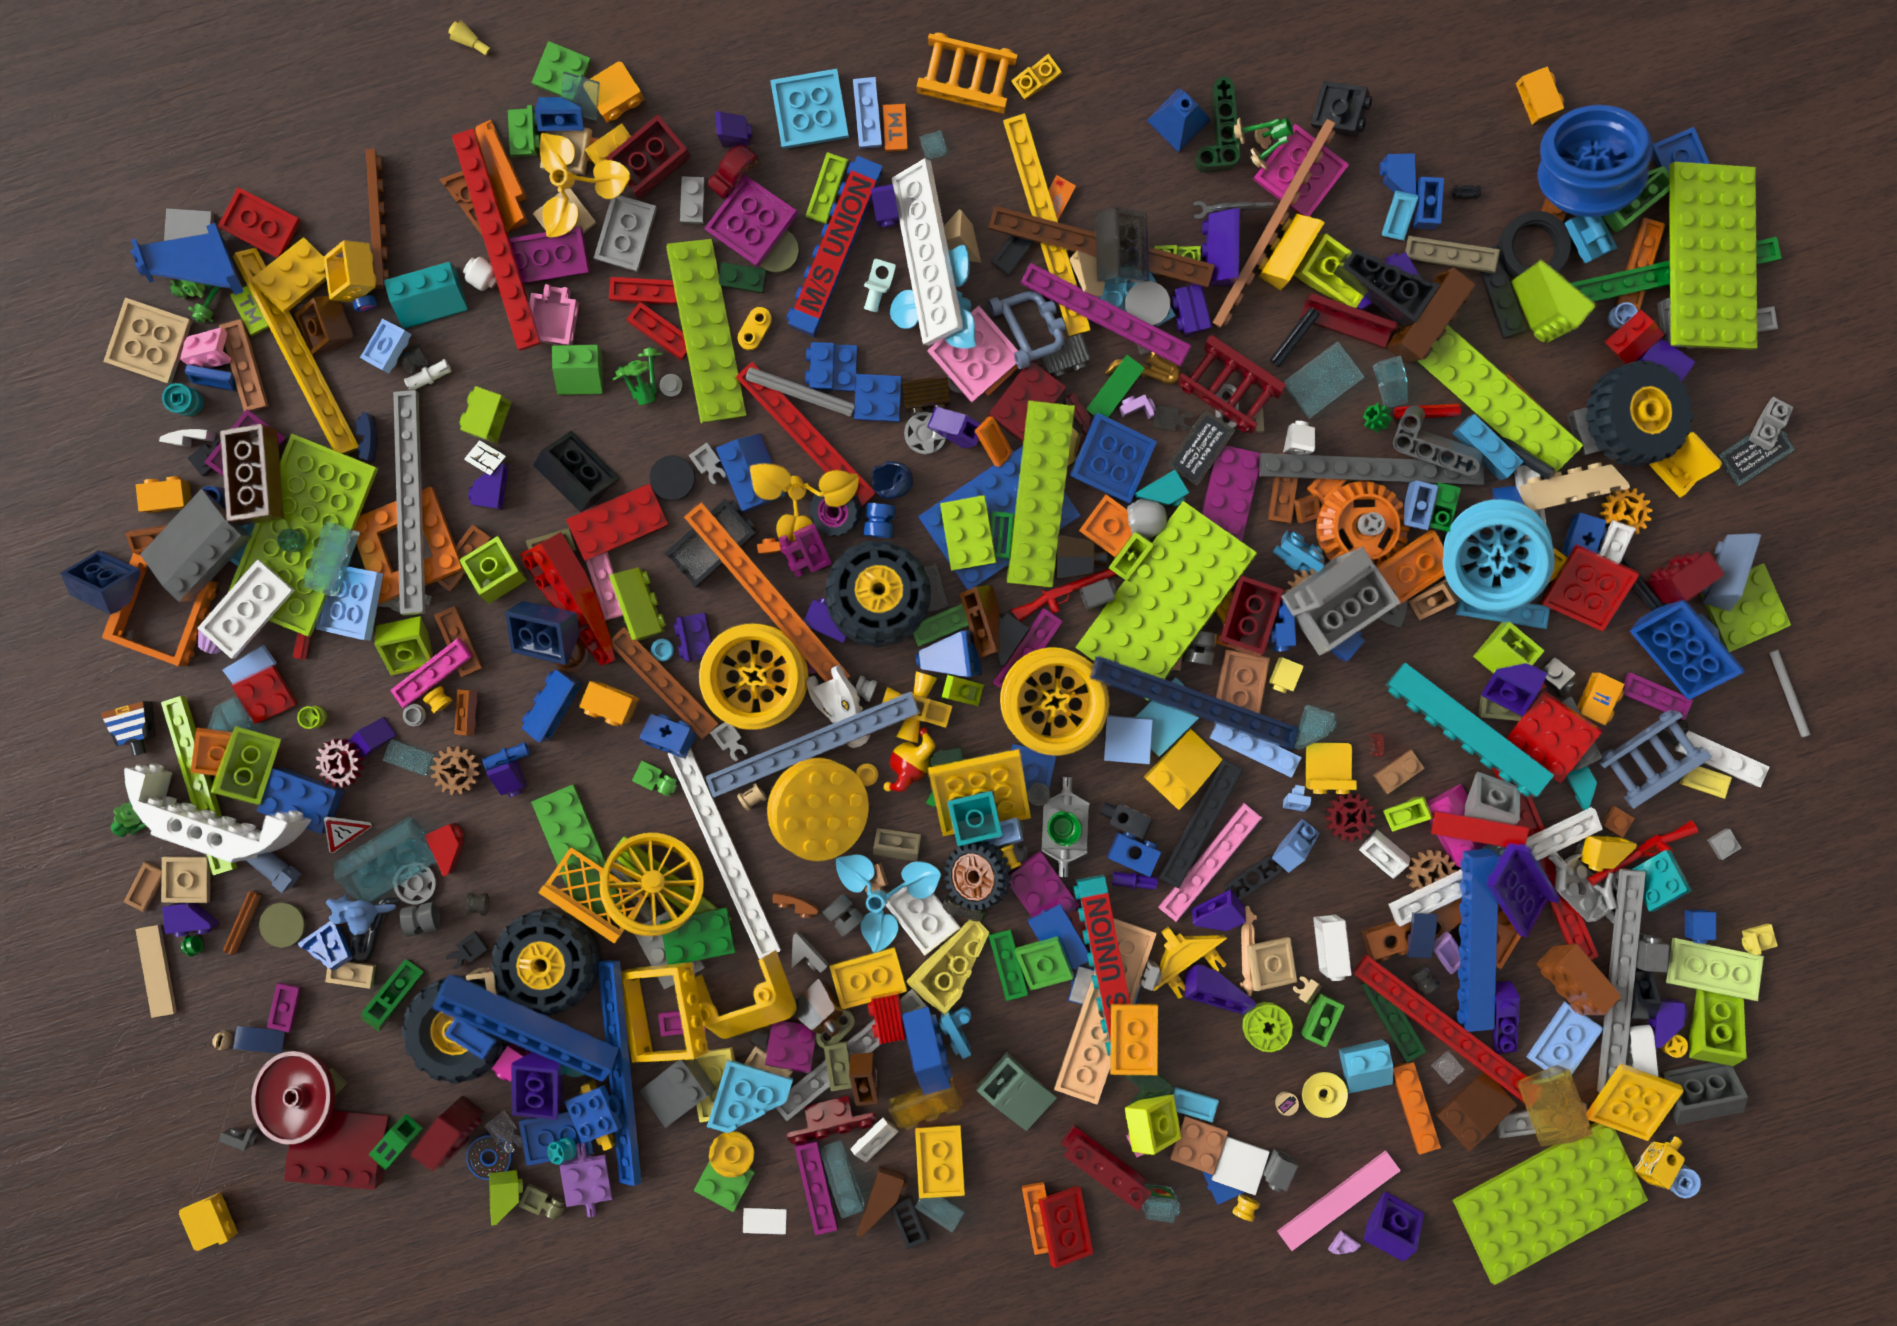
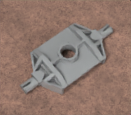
M1063 777V790H1061V793L1044 800L1042 852L1058 860L1059 877H1063V868L1064 877H1068V864L1070 861L1088 852L1087 836L1090 803L1073 794L1072 777H1068V786L1067 777ZM1059 811L1075 814L1082 824V835L1078 842L1068 847L1054 843L1047 833L1048 821L1052 815Z
M1553 852L1549 859L1557 866L1555 869L1557 871L1556 891L1587 922L1597 921L1606 916L1611 923H1614L1615 912L1608 910L1604 896L1586 879V877L1594 874L1578 859L1583 855H1572L1563 860L1557 852ZM1601 882L1597 883V885L1604 888V885Z

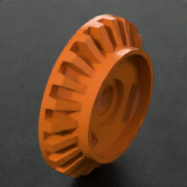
M1369 481L1349 483L1335 490L1322 504L1316 522L1317 539L1324 555L1331 561L1335 557L1363 547L1372 563L1376 566L1401 550L1407 543V533L1409 532V526L1404 525V505L1402 501H1399L1396 494L1386 489L1385 486ZM1371 499L1375 501V507L1354 508V500ZM1376 512L1384 518L1385 526L1381 533L1372 536L1359 533L1357 526L1358 520L1362 515ZM1389 528L1391 529L1389 541L1383 549H1380L1377 546L1385 531ZM1340 529L1344 531L1353 546L1352 549L1348 550L1343 544L1338 532Z

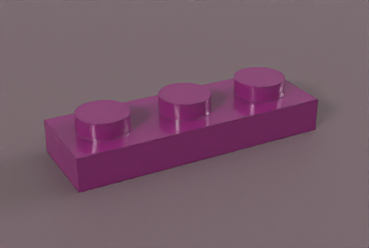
M1628 673L1623 683L1625 684L1622 689L1624 690V696L1663 713L1668 710H1676L1683 716L1680 720H1685L1693 702V699L1688 700L1682 694L1633 673Z

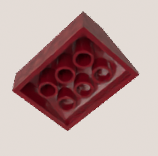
M333 1110L327 1125L317 1136L303 1143L289 1145L284 1181L375 1190L383 1183L384 1168L371 1158L369 1153L388 1133L389 1115Z

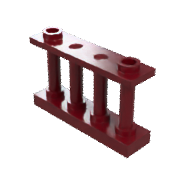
M1210 335L1204 347L1207 353L1190 377L1183 373L1180 375L1178 385H1180L1181 390L1189 395L1192 393L1235 422L1241 431L1249 432L1253 435L1258 425L1253 420L1270 397L1277 399L1281 397L1286 384L1213 335ZM1219 359L1225 363L1226 367L1207 390L1197 382L1213 360ZM1232 372H1238L1243 376L1244 380L1226 403L1217 397L1216 394ZM1256 384L1262 388L1263 392L1248 413L1244 415L1234 407L1249 387Z
M1076 1125L1071 1127L1061 1141V1145L1068 1149L1064 1157L1139 1211L1152 1193L1143 1186L1147 1178Z

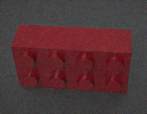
M461 1096L437 1117L411 1153V1156L431 1171H434L438 1166L443 1168L465 1146L469 1140L468 1137L481 1124L483 1120L480 1116L484 1111L464 1096Z

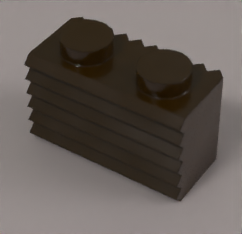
M947 375L902 382L906 411H911V414L923 413L924 409L932 407L933 411L935 407L947 409L946 405H951Z

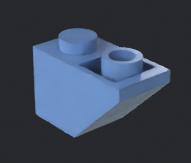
M1301 819L1279 844L1272 859L1289 873L1305 861L1320 833L1307 821Z

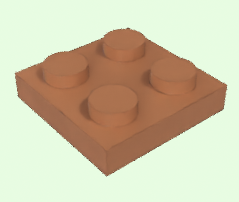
M1184 1115L1180 1126L1181 1139L1174 1143L1170 1159L1214 1175L1228 1131Z

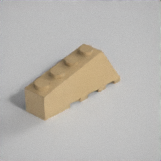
M1602 462L1587 465L1588 470L1582 471V467L1567 470L1568 474L1563 476L1561 471L1556 472L1551 479L1542 480L1541 476L1527 479L1528 484L1521 485L1519 488L1525 506L1534 511L1628 489L1630 486L1612 464L1602 466Z

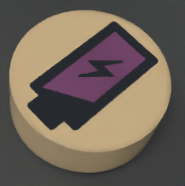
M1284 1091L1276 1097L1275 1106L1281 1114L1290 1116L1298 1110L1299 1101L1293 1093Z

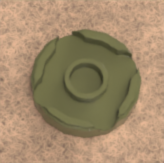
M786 230L760 266L774 274L790 270L795 265L799 256V245L794 235Z
M289 902L276 903L265 909L261 915L259 923L260 933L265 941L272 946L288 947L301 940L305 934L306 918L304 919L302 910L295 904Z

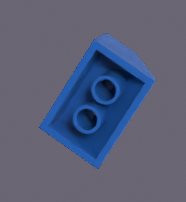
M760 433L736 439L716 448L742 512L747 513L786 496L785 492L782 491L778 498L766 500L760 498L753 489L750 466L773 464Z
M555 669L554 672L551 671L545 679L547 685L543 692L540 690L533 701L536 704L532 711L528 710L522 719V722H524L522 729L539 743L551 740L583 684L580 680L560 669Z

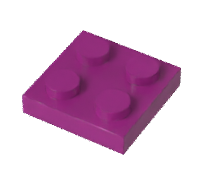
M780 1021L771 1024L764 1066L810 1073L816 1032H813L804 1024Z

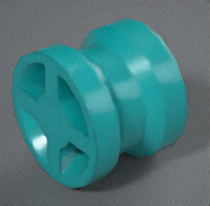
M569 1137L550 1143L547 1149L548 1157L555 1165L573 1159L577 1152L575 1142Z

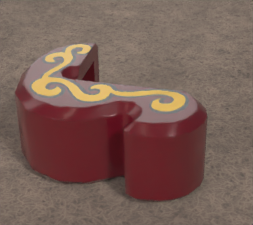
M745 144L733 147L721 160L717 172L710 177L708 186L722 199H726L739 183L746 170L758 165V155Z

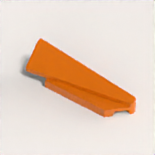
M489 120L478 125L476 133L508 233L529 223L520 202L528 198L493 122Z

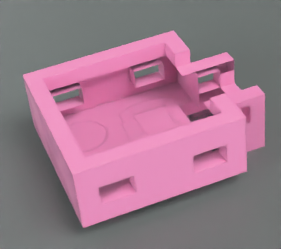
M545 284L543 295L531 293L529 304L541 343L559 346L573 345L579 302L570 299L571 291L566 287L558 288Z

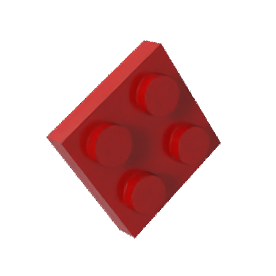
M274 664L231 685L254 724L297 704L296 699Z

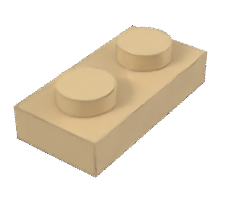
M348 961L335 971L327 967L325 982L370 989L373 987L376 965Z

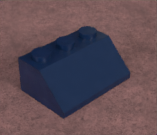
M98 550L60 574L70 596L111 615L119 612L122 607L130 603L141 571L137 567Z
M521 601L505 611L511 652L563 665L568 664L579 636L576 612Z

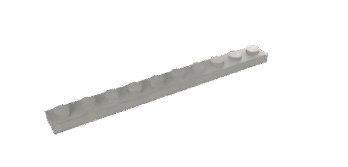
M410 390L393 392L400 614L402 615L426 613L419 392Z
M1620 869L1617 908L1615 910L1608 981L1622 997L1610 1008L1604 1017L1597 1085L1599 1093L1619 1064L1626 1065L1646 874L1643 870Z

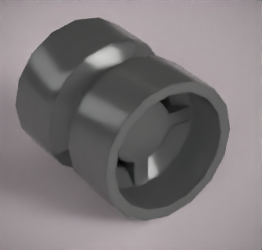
M1200 631L1190 647L1185 651L1184 661L1213 666L1215 653L1212 651V648L1216 647L1218 634ZM1197 646L1205 647L1204 653L1196 652Z
M845 893L822 911L830 922H835L834 928L841 936L846 935L865 918L857 908L851 907L852 902ZM847 912L849 917L843 921L840 917Z
M430 902L421 904L419 908L416 906L402 908L400 911V923L404 935L410 937L421 934L422 930L425 933L440 930L441 917L437 904Z

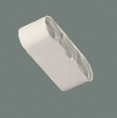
M1650 1025L1631 1026L1628 1037L1627 1066L1658 1077L1652 1027Z

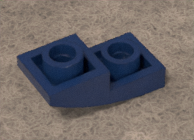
M362 412V415L356 421V434L364 436V441L362 440L358 447L359 458L375 462L378 440L376 422L373 415Z
M1412 912L1411 934H1408L1407 957L1431 958L1436 934L1437 914Z
M237 1026L233 1049L281 1053L285 1031Z

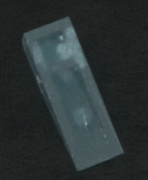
M841 1140L820 1147V1153L841 1218L843 1219L863 1211L864 1200Z

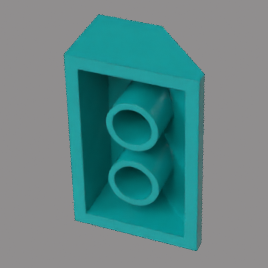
M451 262L384 280L390 303L403 329L469 311L457 267Z

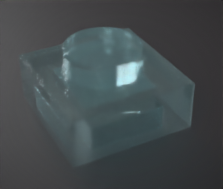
M941 130L919 136L925 159L929 160L947 154Z

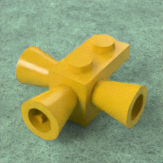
M916 672L913 695L920 714L905 719L896 737L918 743L920 721L946 728L952 706L927 698L937 680L936 677ZM887 687L882 703L899 697L902 694Z

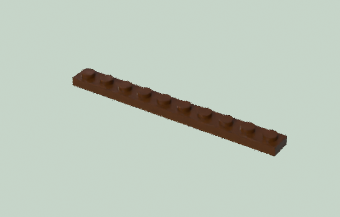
M994 206L988 227L989 230L1074 253L1078 250L1107 262L1207 289L1214 269V264Z

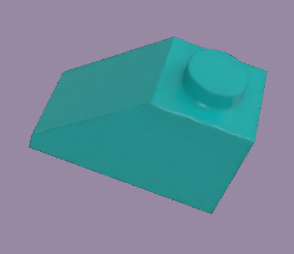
M1173 470L1136 492L1134 496L1136 499L1159 502L1164 506L1173 504L1175 507L1186 500L1184 496L1189 492L1176 470Z

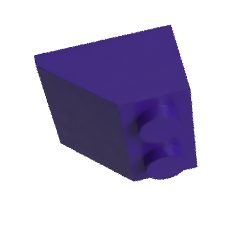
M1527 663L1496 669L1481 696L1523 717L1537 696L1547 673Z
M1384 1192L1367 1221L1363 1240L1395 1258L1405 1261L1418 1249L1424 1212Z

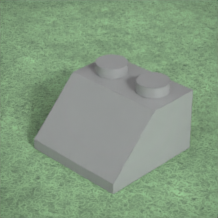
M1477 772L1465 803L1464 815L1516 825L1520 818V792L1517 791L1518 786Z

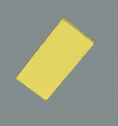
M1698 766L1681 777L1679 784L1725 799L1732 777Z

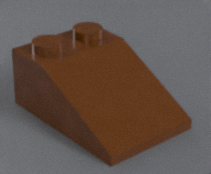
M1481 1072L1434 1114L1467 1151H1470L1517 1104L1498 1083Z

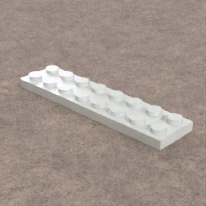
M923 159L892 177V183L922 341L924 345L930 346L963 329V323L930 160Z

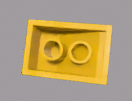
M1190 728L1149 770L1144 778L1175 808L1180 810L1223 759Z

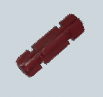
M1075 393L1070 394L1065 398V402L1067 405L1075 406L1074 417L1079 425L1083 426L1082 430L1087 435L1092 423L1090 421L1091 417L1083 404H1079L1078 401L1080 399Z

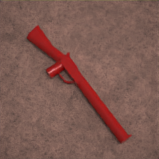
M1108 568L1050 591L1042 590L1043 595L1034 602L1011 609V612L1021 622L1048 603L1053 614L1060 611L1058 604L1065 602L1057 603V597L1067 594L1068 599L1070 592L1117 574Z
M1691 820L1671 833L1662 836L1656 834V836L1645 841L1644 844L1632 851L1614 869L1604 868L1603 871L1586 877V879L1594 886L1607 878L1609 873L1614 874L1640 857L1655 856L1664 850H1671L1673 853V849L1667 843L1697 834L1698 828Z

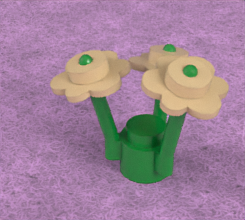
M1287 117L1282 120L1277 118L1270 122L1243 128L1241 118H1238L1237 125H1234L1233 131L1236 139L1240 138L1241 144H1244V133L1255 130L1256 142L1263 149L1267 150L1260 154L1255 148L1251 149L1253 154L1251 159L1258 168L1262 166L1267 170L1268 165L1264 158L1282 144L1289 142L1288 137L1294 134L1291 122ZM1270 135H1272L1274 140L1279 139V141L1268 148V145H1271Z

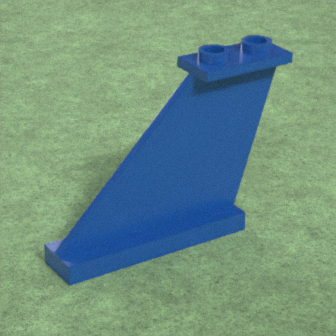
M215 223L206 226L207 234L139 245L136 238L131 240L134 247L131 253L136 261L135 266L141 276L145 275L149 283L154 282L152 275L231 288L235 295L244 292L224 239Z

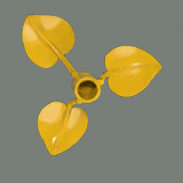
M542 133L540 138L542 164L546 171L550 173L551 182L558 186V191L561 192L564 200L559 197L551 198L544 205L542 217L547 237L563 236L570 232L578 222L579 209L575 204L568 203L569 198L565 192V189H569L574 185L575 180L596 183L595 190L599 196L605 199H613L624 191L629 182L630 172L618 162L605 160L595 165L593 170L595 178L573 175L566 166L570 165L575 159L573 143L562 136Z
M773 464L750 466L753 489L760 498L766 500L776 499L781 495L782 491H788L789 496L792 498L794 516L789 514L781 516L776 527L778 538L787 535L789 541L796 540L793 532L813 524L809 517L804 515L798 516L797 501L805 496L806 490L819 497L824 496L827 505L837 507L850 501L857 490L859 482L857 474L840 470L829 471L819 481V488L821 490L819 492L810 487L808 483L804 484L799 476H790V473L781 466Z

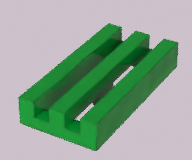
M991 511L990 525L993 541L996 516L1000 517L997 553H995L996 558L1010 559L1014 513ZM1008 517L1006 553H1001L1004 518Z

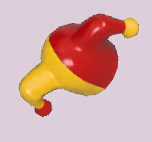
M925 727L919 730V735L923 737V742L920 746L906 742L897 746L892 752L890 766L898 775V779L895 783L886 782L883 786L885 791L904 792L913 782L923 779L928 774V768H930L929 758L936 746Z

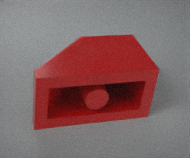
M455 822L424 835L443 877L454 872L464 845L463 830Z

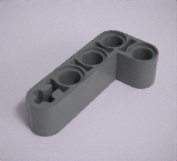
M1410 406L1406 409L1393 440L1394 448L1397 451L1468 476L1475 475L1479 471L1484 458L1480 450L1421 430L1425 419L1423 409L1419 406ZM1408 416L1415 417L1418 422H1411ZM1401 437L1409 438L1410 442L1403 441ZM1422 444H1428L1432 449H1425ZM1449 451L1453 453L1454 457H1448L1444 452Z

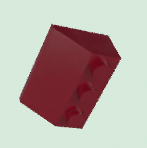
M1240 575L1219 641L1237 651L1255 657L1264 655L1284 590Z

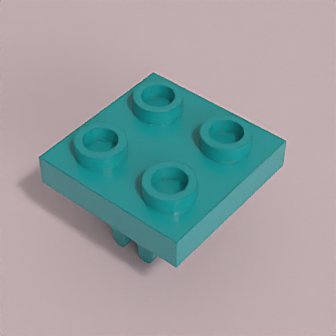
M1664 850L1632 869L1646 872L1643 900L1649 912H1655L1692 891L1671 850Z

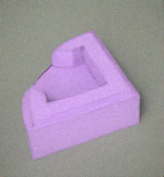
M1340 1230L1328 1249L1330 1252L1340 1255L1355 1252L1361 1245Z

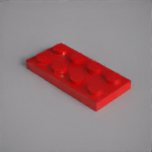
M650 483L566 519L584 561H588L668 526Z

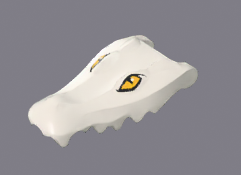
M840 665L831 668L833 679L818 685V680L815 676L806 679L812 701L832 723L862 712V706H859L860 698L857 696V690L846 678ZM870 734L847 743V745L852 748L860 747L868 741Z

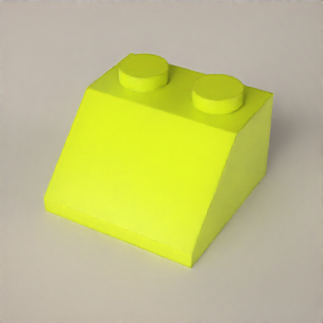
M1174 1095L1142 1099L1125 1107L1132 1152L1154 1155L1181 1139Z

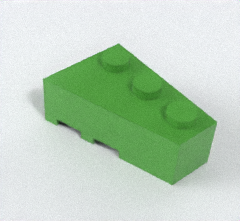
M1662 166L1649 171L1644 190L1633 202L1617 212L1602 216L1615 233L1627 226L1669 191L1668 170Z

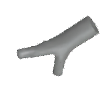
M1609 873L1607 880L1603 882L1604 888L1597 884L1594 885V888L1604 896L1608 910L1617 908L1612 892L1613 873Z

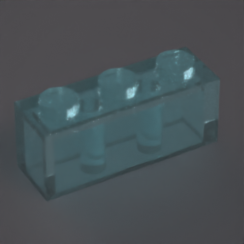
M327 521L326 525H323L320 530L319 537L321 539L319 545L312 552L313 561L311 567L305 572L304 587L329 596H338L360 532Z

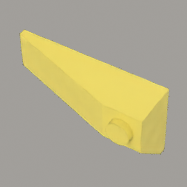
M973 916L931 955L906 982L922 999L943 1014H946L961 997L962 989L967 978L971 975V969L976 958L980 955L989 931Z

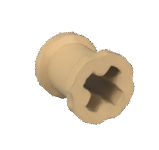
M754 783L753 787L745 793L737 795L747 811L751 810V807L761 800H767V796L758 783Z

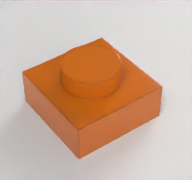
M776 538L763 539L762 544H757L758 554L782 552L780 549L781 543L776 542Z

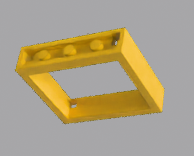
M692 962L629 968L621 971L626 1030L632 1063L695 1059L709 1053ZM673 975L687 1050L653 1052L639 978Z

